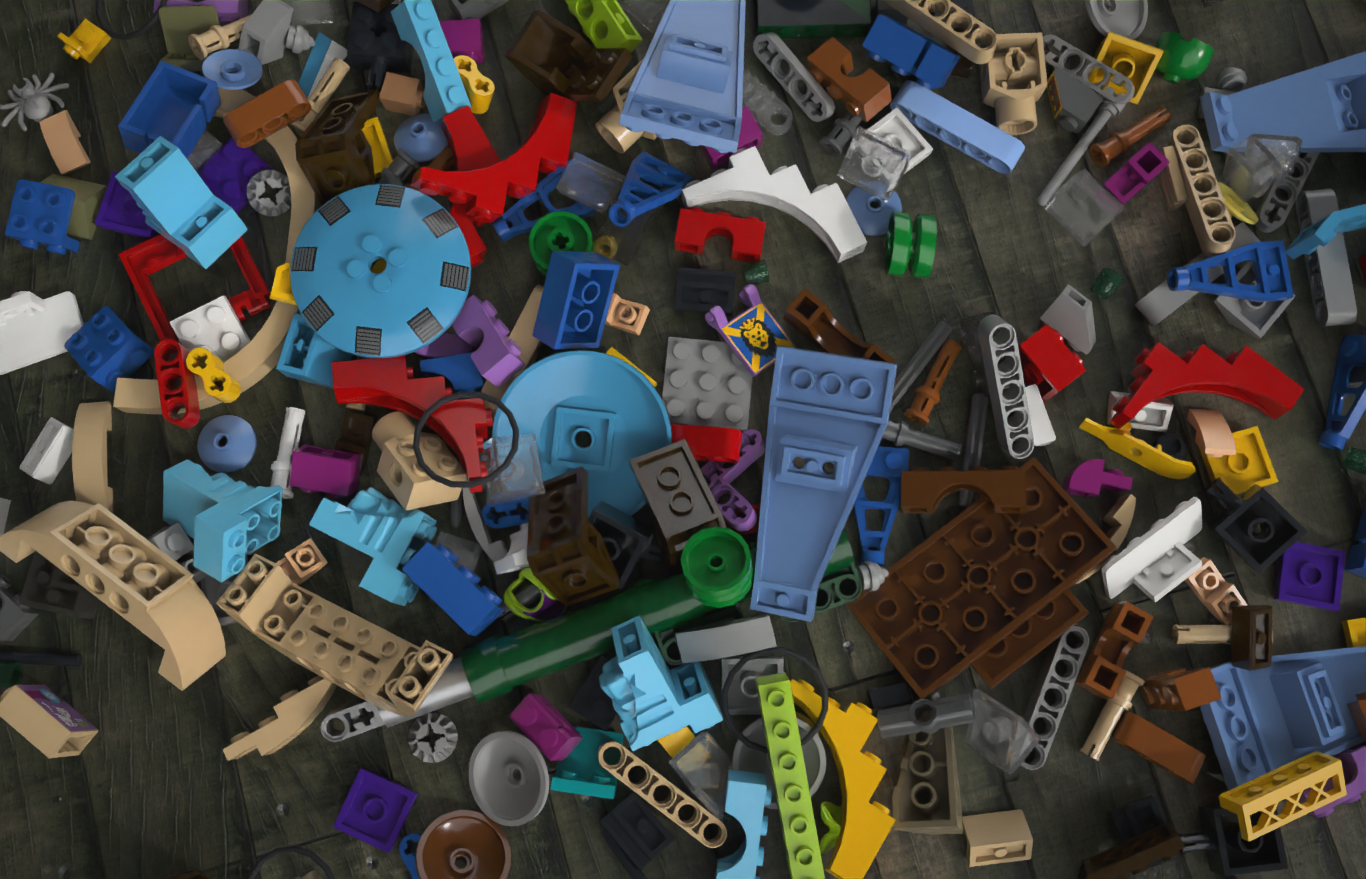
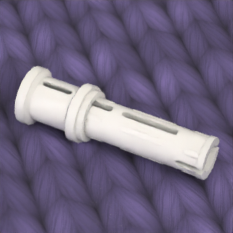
M294 407L286 408L277 460L271 464L273 475L270 487L277 485L282 487V498L291 499L294 495L291 492L292 486H290L293 451L299 447L301 429L306 412L303 409Z

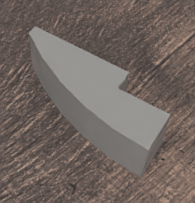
M766 612L739 619L733 617L675 632L682 663L720 659L777 646L770 616Z

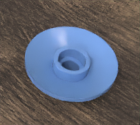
M237 49L217 51L209 55L202 65L205 78L216 81L217 87L228 90L250 87L260 80L263 73L262 64L256 56Z
M426 113L409 117L399 125L395 132L394 145L396 150L398 151L400 148L416 162L434 159L443 151L445 146H448V141L441 129L442 120L433 123L430 114Z
M864 182L856 186L846 199L862 233L867 236L886 234L892 211L902 212V205L898 194L890 186L881 182ZM875 201L879 203L880 207L874 209L870 206V202Z
M223 415L212 419L200 432L197 442L198 454L202 462L208 468L222 473H232L244 468L254 457L257 448V437L253 427L246 420L234 415ZM227 437V444L224 447H220V440Z

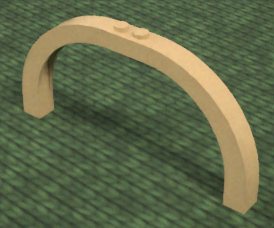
M218 87L221 105L214 116L224 118L227 113L255 98V96L243 89L228 90ZM286 126L266 137L265 140L279 155L290 185L292 202L291 220L285 262L290 263L299 234L310 217L322 205L296 161L295 143L298 139L291 129ZM277 301L269 318L256 336L242 350L223 362L224 371L239 382L241 393L260 381L278 364L294 313L301 314L297 305ZM195 374L200 410L222 403L205 391L202 378ZM117 378L113 407L125 413L162 414L158 380ZM181 378L175 381L173 390L180 387L182 383ZM181 408L177 414L185 413L186 408Z

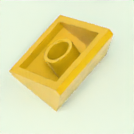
M1109 31L1096 50L1094 58L1131 80L1135 91L1129 102L1138 105L1164 50ZM1094 69L1089 74V82L1093 84L1101 82L1104 78V71L1102 69ZM1110 79L1108 86L1113 88L1116 94L1125 95L1127 92L1124 88L1125 83L1119 87L1113 84Z

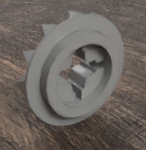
M264 170L255 174L247 186V198L250 205L257 212L266 216H278L285 213L292 204L288 178L275 170ZM265 181H267L271 188H283V190L276 194L277 205L270 198H258L266 191Z
M427 713L417 718L409 729L407 743L410 745L412 754L420 760L436 763L452 754L457 745L458 733L455 724L446 715ZM430 724L434 733L445 734V737L435 742L436 746L434 749L430 742L421 741L420 739L429 735Z

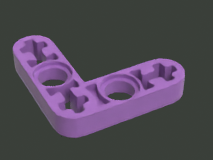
M754 429L743 432L740 449L743 456H739V462L735 463L731 468H723L725 462L709 461L700 469L705 480L711 482L708 486L716 503L721 496L725 494L731 495L727 503L717 505L724 520L739 532L750 530L757 521V514L751 504L730 485L736 477L765 452L766 442L760 432ZM719 471L721 475L718 476L715 472ZM736 508H738V510L743 515H746L743 519L737 517V515L735 514L734 511L736 510Z

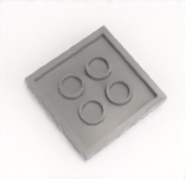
M678 337L668 338L662 401L666 407L670 424L725 427L742 432L748 430L753 377L727 342Z

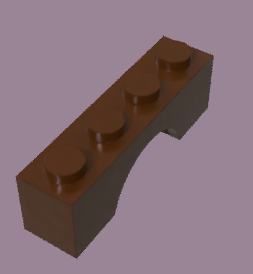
M806 288L799 293L785 310L783 319L825 353L897 363L874 343L864 342L849 333L832 316L828 306Z
M982 466L971 467L970 471H957L955 467H941L939 471H927L923 467L909 468V471H901V508L903 513H934L937 505L945 496L960 490L979 493L989 501L995 513H1026V470H1019V467L1005 466L1001 467V470L988 471L987 467Z

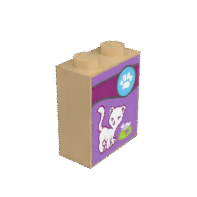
M14 685L8 688L0 697V717L49 759L79 755L99 731L46 685Z

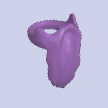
M444 332L435 341L414 353L424 358H440L469 353L473 347L458 335Z

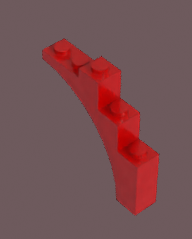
M550 93L540 102L535 123L526 140L508 159L490 167L472 171H441L421 167L413 174L411 186L419 188L420 192L427 195L439 194L448 197V200L454 203H467L465 214L474 216L476 221L482 223L495 221L503 215L506 193L513 198H524V196H528L536 190L538 171L550 174L551 172H556L557 167L565 168L567 166L577 102Z
M468 105L443 116L441 129L452 150L455 171H472L487 168L501 162ZM453 203L449 214L454 218L464 235L469 249L471 269L484 262L483 258H485L487 252L485 244L473 225L476 224L479 227L486 223L476 221L474 216L465 214L467 203Z
M1158 342L1150 350L1146 347L1143 348L1134 359L1137 365L1130 374L1136 377V379L1128 387L1131 393L1128 397L1123 396L1113 407L1112 410L1116 413L1110 420V423L1117 429H1120L1149 403L1167 396L1183 393H1212L1233 398L1258 409L1273 420H1276L1293 408L1305 389L1247 345L1238 352L1232 350L1223 359L1207 346L1201 344L1194 351L1188 349L1179 358Z
M405 355L393 358L332 362L333 388L337 404L362 403L383 406L406 413L420 420L423 413L439 399L452 395V388H445L444 376L414 379L413 366L407 367ZM480 398L460 399L443 404L429 415L425 424L439 434L455 452L465 471L467 481H474L487 476L486 461H479V454L484 453L483 439H488L487 427L493 426L491 408L485 409L484 400ZM482 484L469 488L470 493L483 492Z

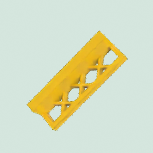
M1313 751L1220 794V806L1238 815L1242 839L1252 841L1347 795L1341 759L1319 751ZM1332 777L1334 788L1327 792L1322 791L1328 778ZM1310 788L1311 791L1306 801L1300 804L1298 801L1303 791ZM1285 799L1287 802L1282 812L1274 815L1279 801ZM1258 811L1262 812L1257 825L1252 827L1250 815Z

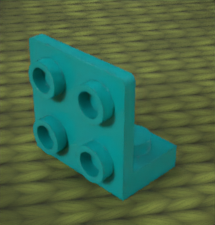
M573 726L583 738L564 760L557 761L556 774L552 777L550 790L614 799L617 778L599 763L597 750L607 740H615L623 745V733ZM613 746L608 747L603 753V759L608 764L617 762L620 757L619 749Z

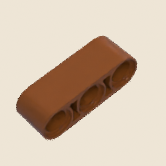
M287 80L233 109L224 116L223 122L236 145L240 148H246L304 117L311 111L312 106L298 82Z
M1129 711L1124 712L1111 737L1118 744L1191 785L1194 784L1207 758L1206 755Z

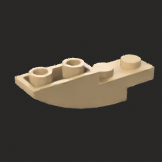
M317 676L308 681L309 687L301 692L295 689L281 696L282 702L273 707L278 719L275 715L258 723L260 729L249 734L248 731H245L231 738L232 744L222 749L227 760L239 759L257 748L261 756L270 755L287 745L319 715L333 695L337 685L321 676Z

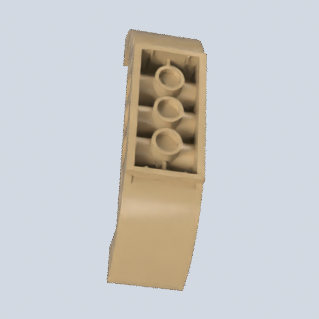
M79 501L59 502L0 536V551L15 563L37 551L165 649L158 673L181 691L226 656L225 640L221 625L205 594L192 579L193 574L100 503L91 505Z
M256 553L216 602L221 609L243 627L290 658L291 661L386 712L390 711L402 716L412 717L415 715L453 658L451 652L425 640L421 647H418L298 586L288 578L279 565Z

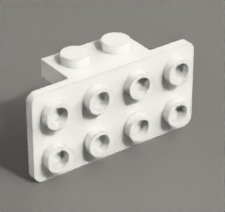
M20 291L12 294L11 298L0 301V375L67 352L64 347L65 342L84 325L76 297L73 293L66 291L46 299H41L30 291Z
M1197 497L1181 502L1172 514L1165 519L1156 521L1147 533L1131 540L1126 549L1118 555L1110 556L1104 562L1101 571L1105 594L1110 599H1113L1134 583L1151 600L1157 602L1202 567V561L1184 546L1186 542L1202 530L1201 501Z

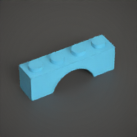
M404 0L391 11V15L401 40L409 42L421 59L425 73L423 98L433 123L441 121L443 116L467 105L471 108L432 1Z
M728 769L725 812L740 822L746 835L737 851L727 857L717 859L715 879H760L759 876H755L756 867L762 866L764 859V846H759L760 836H766L768 828V816H763L764 805H770L772 786L767 785L766 774Z

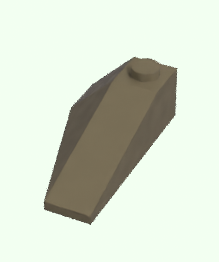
M924 711L920 715L919 721H929L933 716V712ZM953 727L941 728L932 734H925L923 732L909 734L908 747L900 766V776L892 795L893 818L896 820L893 824L894 829L929 835L963 834Z

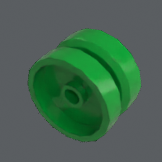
M566 211L552 212L541 217L532 227L529 236V251L539 274L545 279L552 251L595 252L592 233L587 223L578 215Z
M892 211L885 239L886 275L902 277L908 266L912 277L928 279L933 267L936 248L937 224L935 215L918 213L912 225L909 213Z
M710 527L702 529L691 536L683 547L681 556L683 574L687 588L696 600L706 606L721 608L734 605L745 597L752 586L754 573L749 546L740 534L729 528Z

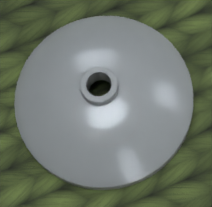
M1084 0L1090 21L1104 37L1110 31L1130 39H1135L1145 28L1148 17L1147 0Z
M761 717L749 724L742 731V734L749 741L767 747ZM797 718L801 740L809 733L812 727L805 721ZM817 733L807 744L802 746L810 796L818 790L826 771V753ZM737 739L732 756L733 770L766 774L767 785L772 786L770 805H764V807L778 809L768 753L747 747Z
M513 731L492 733L483 738L475 747L469 763V784L473 797L480 809L491 820L504 826H519L533 820L543 809L549 793L548 770L538 748L528 738Z

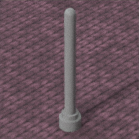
M1106 98L1102 100L1099 114L1038 196L1037 203L1040 206H1045L1050 201L1108 119L1118 116L1126 103L1118 105Z

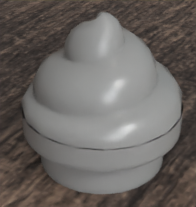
M298 24L296 27L289 25L285 48L292 49L291 52L299 54L302 50L305 51L315 46L314 39L309 36L308 31L303 26Z
M1227 67L1218 76L1217 88L1231 92L1243 91L1246 86L1247 76L1242 69Z
M871 561L863 562L861 566L856 567L862 583V590L867 589L869 592L878 590L880 584L884 583L885 577L889 574L887 569Z

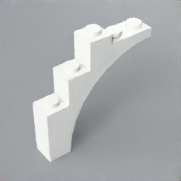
M756 146L749 149L740 148L736 150V153L729 157L728 170H717L710 178L701 182L700 180H694L688 183L685 189H682V202L686 209L706 203L733 200L751 201L771 206L790 214L813 230L827 245L837 263L864 252L867 241L837 183L830 186L828 184L820 185L811 194L796 164L790 167L781 166L774 170L772 175H769Z

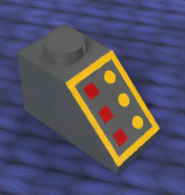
M1058 67L1054 69L1047 81V91L1054 120L1060 123L1061 127L1078 135L1105 97Z

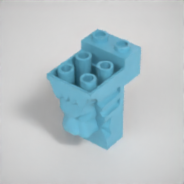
M161 136L115 176L122 187L130 192L137 206L143 210L142 213L145 215L146 224L181 248L190 259L204 269H207L248 230L233 208L213 195L181 150Z
M187 459L163 472V521L170 525L179 522L184 532L194 538L193 566L222 583L234 574H238L245 567V557L252 554L255 550L279 536L283 488L278 485L254 488L253 486H247L241 480L235 482L222 472L209 476L201 465Z
M369 487L366 491H359L347 507L323 498L309 525L374 558L359 586L398 605L405 606L407 602L411 603L419 586L402 568L424 546L425 542H431L437 530L435 526L437 521L417 509L405 511L398 502L386 498L380 491Z
M640 615L611 628L617 656L603 665V673L599 676L601 689L613 701V707L620 719L619 723L632 751L648 746L654 741L671 733H676L688 725L692 727L694 733H697L723 721L713 684L701 662L684 663L670 670Z

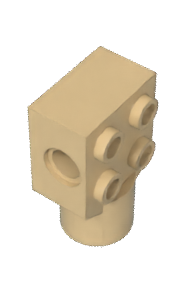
M1042 32L996 34L997 43L992 59L988 63L979 64L982 103L995 108L997 128L1011 136L1024 134L1037 127L1035 102L1040 99L1047 87ZM981 43L980 48L988 47L986 44Z
M643 60L612 88L615 106L595 124L602 138L621 154L641 136L653 140L657 138L654 133L646 131L633 132L628 130L626 126L619 125L628 92Z
M400 411L383 416L372 430V438L382 451L377 472L405 511L458 500L462 488L449 487L432 480L418 465L413 450L416 425L409 416ZM421 432L419 448L424 463L436 475L451 481H465L466 474L463 467L437 434Z

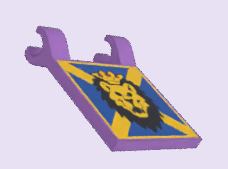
M748 284L738 294V297L750 309L728 322L722 308L714 306L705 315V320L710 326L718 330L752 377H754L775 362L777 346L793 348L796 346L763 304L756 287L753 284Z

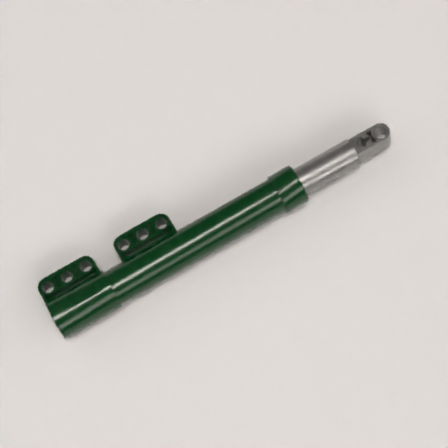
M844 528L818 589H823L824 596L821 601L816 603L814 615L853 601L861 594L862 583ZM757 540L748 543L753 573H755ZM683 570L498 638L496 635L461 647V657L451 660L412 717L398 715L390 711L386 712L360 698L332 709L321 723V733L328 741L337 742L382 725H386L389 728L473 696L480 703L513 691L515 686L615 650L611 628L638 615L642 618L650 635L656 636L665 661L672 665L683 664L680 653L671 655L667 652L669 644L677 642L675 632L733 617L735 619L743 618L744 616L739 604L751 600L754 576L752 586L745 597L731 606L711 607L696 600L688 590ZM850 578L852 581L851 588L847 592H840V582L843 579ZM780 616L786 622L799 621V619ZM364 708L367 712L373 711L374 714L371 718L368 714L361 715ZM331 719H341L345 724V729H335L331 725Z

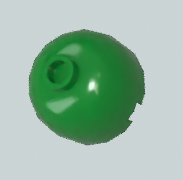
M1161 32L1154 47L1162 49L1164 52L1156 69L1163 74L1162 79L1171 84H1178L1180 80L1190 81L1196 79L1210 64L1214 49L1193 37L1191 41L1181 39L1183 34Z

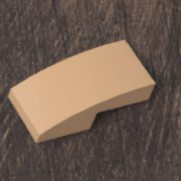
M63 110L39 122L49 151L61 175H66L91 163L78 139L81 135L67 110Z
M613 293L605 324L639 336L650 309L646 305L621 299L617 294Z
M1189 409L1187 420L1197 431L1194 442L1204 454L1210 457L1235 455L1236 447L1231 430L1220 411Z
M310 538L285 553V558L275 563L280 566L293 583L299 586L323 568L327 561Z
M1203 557L1201 559L1202 567L1185 579V582L1205 607L1223 625H1229L1232 622V607L1247 604L1234 584L1227 583L1211 559Z

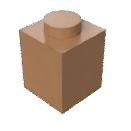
M389 72L386 73L379 96L385 110L414 116L418 115L420 108H424L426 104L423 98L424 88L420 79Z

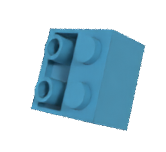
M294 313L276 369L286 377L334 389L332 362L351 361L354 355L326 342L310 327L301 314Z

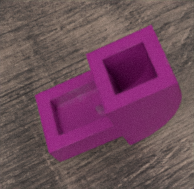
M1149 142L1118 172L1108 179L1102 187L1123 206L1169 165L1170 161Z
M1093 459L1072 469L1064 478L1062 488L1068 494L1090 499L1099 495L1100 489L1120 494L1131 490L1133 478L1123 476V472L1116 469H1105L1103 471L1105 460Z

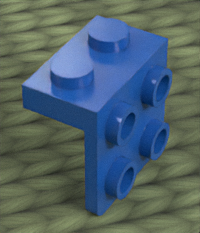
M23 179L19 180L16 183L5 235L19 240V246L37 250L39 245L47 247L46 251L59 255H65L66 251L78 253L80 242L66 236L75 200V192L65 187Z
M108 306L101 308L64 345L65 349L89 377L112 393L116 389L117 378H129L154 354V349L133 333Z

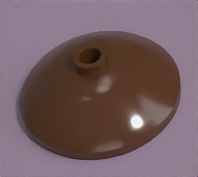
M472 810L451 811L435 819L422 834L416 850V870L419 879H507L511 866L510 844L502 828L485 814ZM462 860L465 863V868L460 869L456 867L455 861Z

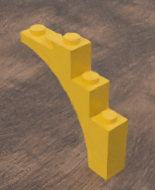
M792 679L790 684L794 703L816 725L822 709V697L814 693V687L801 679L795 681ZM828 697V711L819 731L830 748L838 771L842 804L841 834L837 837L835 849L825 871L837 879H863L896 821L889 816L890 810L876 801L872 804L869 803L887 769L880 765L881 759L868 751H865L864 754L860 752L879 719L872 716L873 711L862 703L858 702L856 705L850 703L842 711L839 709L841 705Z

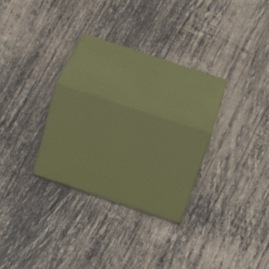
M51 174L40 183L69 188L75 192V200L66 235L92 240L97 226L95 221L107 186Z

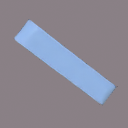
M905 81L890 104L891 110L897 107L911 124L999 173L1010 174L1025 150L1024 144L1017 138L914 81Z

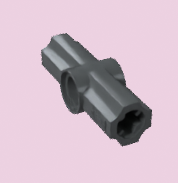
M970 694L932 701L919 699L910 705L877 711L878 727L883 739L919 732L932 734L941 728L976 722ZM924 711L933 712V716L929 721H919V717Z

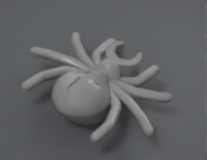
M54 73L49 74L42 86L36 75H32L36 86L27 78H23L26 85L21 89L13 84V90L19 97L12 90L7 91L9 97L15 103L0 104L1 110L14 108L1 123L2 127H6L17 113L18 123L23 131H27V127L24 124V113L35 122L51 117L53 107L47 98L56 101L61 108H64L63 101L51 94V92L69 88V84L63 83L48 88L55 77Z

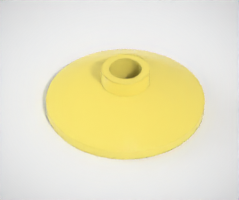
M1218 182L1230 217H1235L1245 223L1255 225L1258 222V217L1248 203L1231 188Z

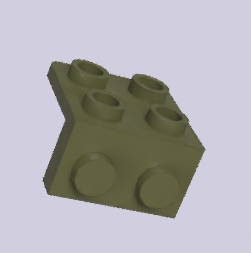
M213 5L161 7L159 9V17L168 54L160 61L189 72L200 71L201 75H203L202 65L205 59L200 60L193 53L189 45L188 36L191 34L199 35L208 31L212 25H220L216 7ZM216 50V51H214V52H212V53H209V54H207V57H208L209 55H211V54H213V53H215V52H217V51H221V50Z

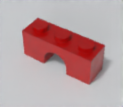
M698 207L680 208L675 235V250L703 255L704 246L708 239L713 236H723L732 244L731 260L759 264L766 222H761L759 218L746 216L744 219L732 217L727 212L707 213Z

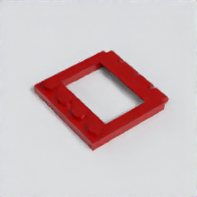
M159 234L120 253L119 256L160 341L173 339L181 344L170 324V319L149 275L188 256L181 248ZM243 236L230 246V249L250 288L228 298L240 322L247 319L244 312L246 308L250 315L254 316L271 307L267 299L270 297L271 292Z

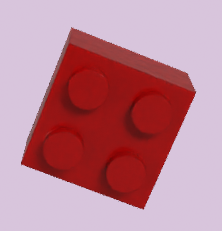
M1048 324L1018 346L1024 383L1026 386L1037 385L1043 403L1086 371L1083 367L1082 359L1066 347L1062 335L1056 329H1051Z

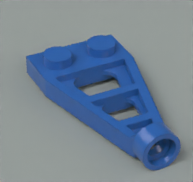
M643 151L630 165L618 200L609 209L610 220L617 226H627L636 216L678 198L682 194V189H685V186L691 182L693 177ZM639 179L651 182L662 189L657 190ZM633 191L646 199L643 200L630 192ZM623 208L628 215H621L619 210Z
M583 153L568 161L565 168L557 167L556 172H551L536 185L535 191L520 199L501 218L493 221L492 224L503 243L517 235L531 232L532 227L539 219L529 221L523 212L525 208L536 201L543 203L548 214L566 211L578 215L581 219L591 216L612 203ZM566 184L576 198V203L570 207L556 209L548 200L549 194L559 185ZM508 222L513 224V227L510 229L507 225Z
M1283 240L1255 242L1186 267L1170 268L1167 274V284L1171 291L1191 290L1256 302L1281 301L1294 297ZM1246 260L1253 262L1256 285L1241 284L1237 281L1235 271L1237 263ZM1223 266L1226 284L1209 283L1207 268Z
M1345 335L1340 346L1333 376L1326 426L1318 440V444L1323 447L1343 451L1346 440L1350 438L1366 409V377L1358 388H1350L1348 385L1351 369L1354 366H1366V335ZM1344 397H1356L1346 416H1342Z
M878 446L866 474V477L887 478L890 482V488L886 499L882 502L869 501L866 498L862 484L853 505L861 549L860 564L871 561L879 566L884 565L885 547L901 500V471H908L909 449ZM866 509L884 511V521L880 531H869L866 528ZM875 547L878 551L868 550V548Z

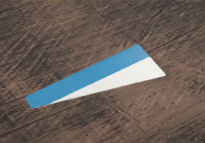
M321 32L317 35L315 46L311 50L298 83L307 99L333 63L334 58H339L343 61L347 56V49Z

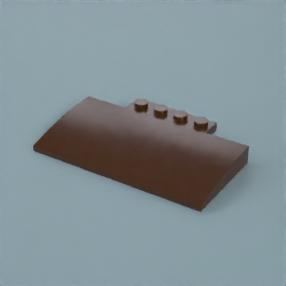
M1034 457L1019 468V470H1026V513H995L989 501L982 496L887 570L889 572L888 576L885 577L884 583L880 584L878 590L871 592L867 589L862 590L858 598L845 603L919 699L930 698L970 666L992 690L1089 613L1069 589L1105 562L1110 556L1114 555L1117 547Z

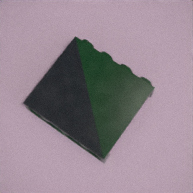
M757 0V36L773 32L780 39L867 37L871 25L870 0Z

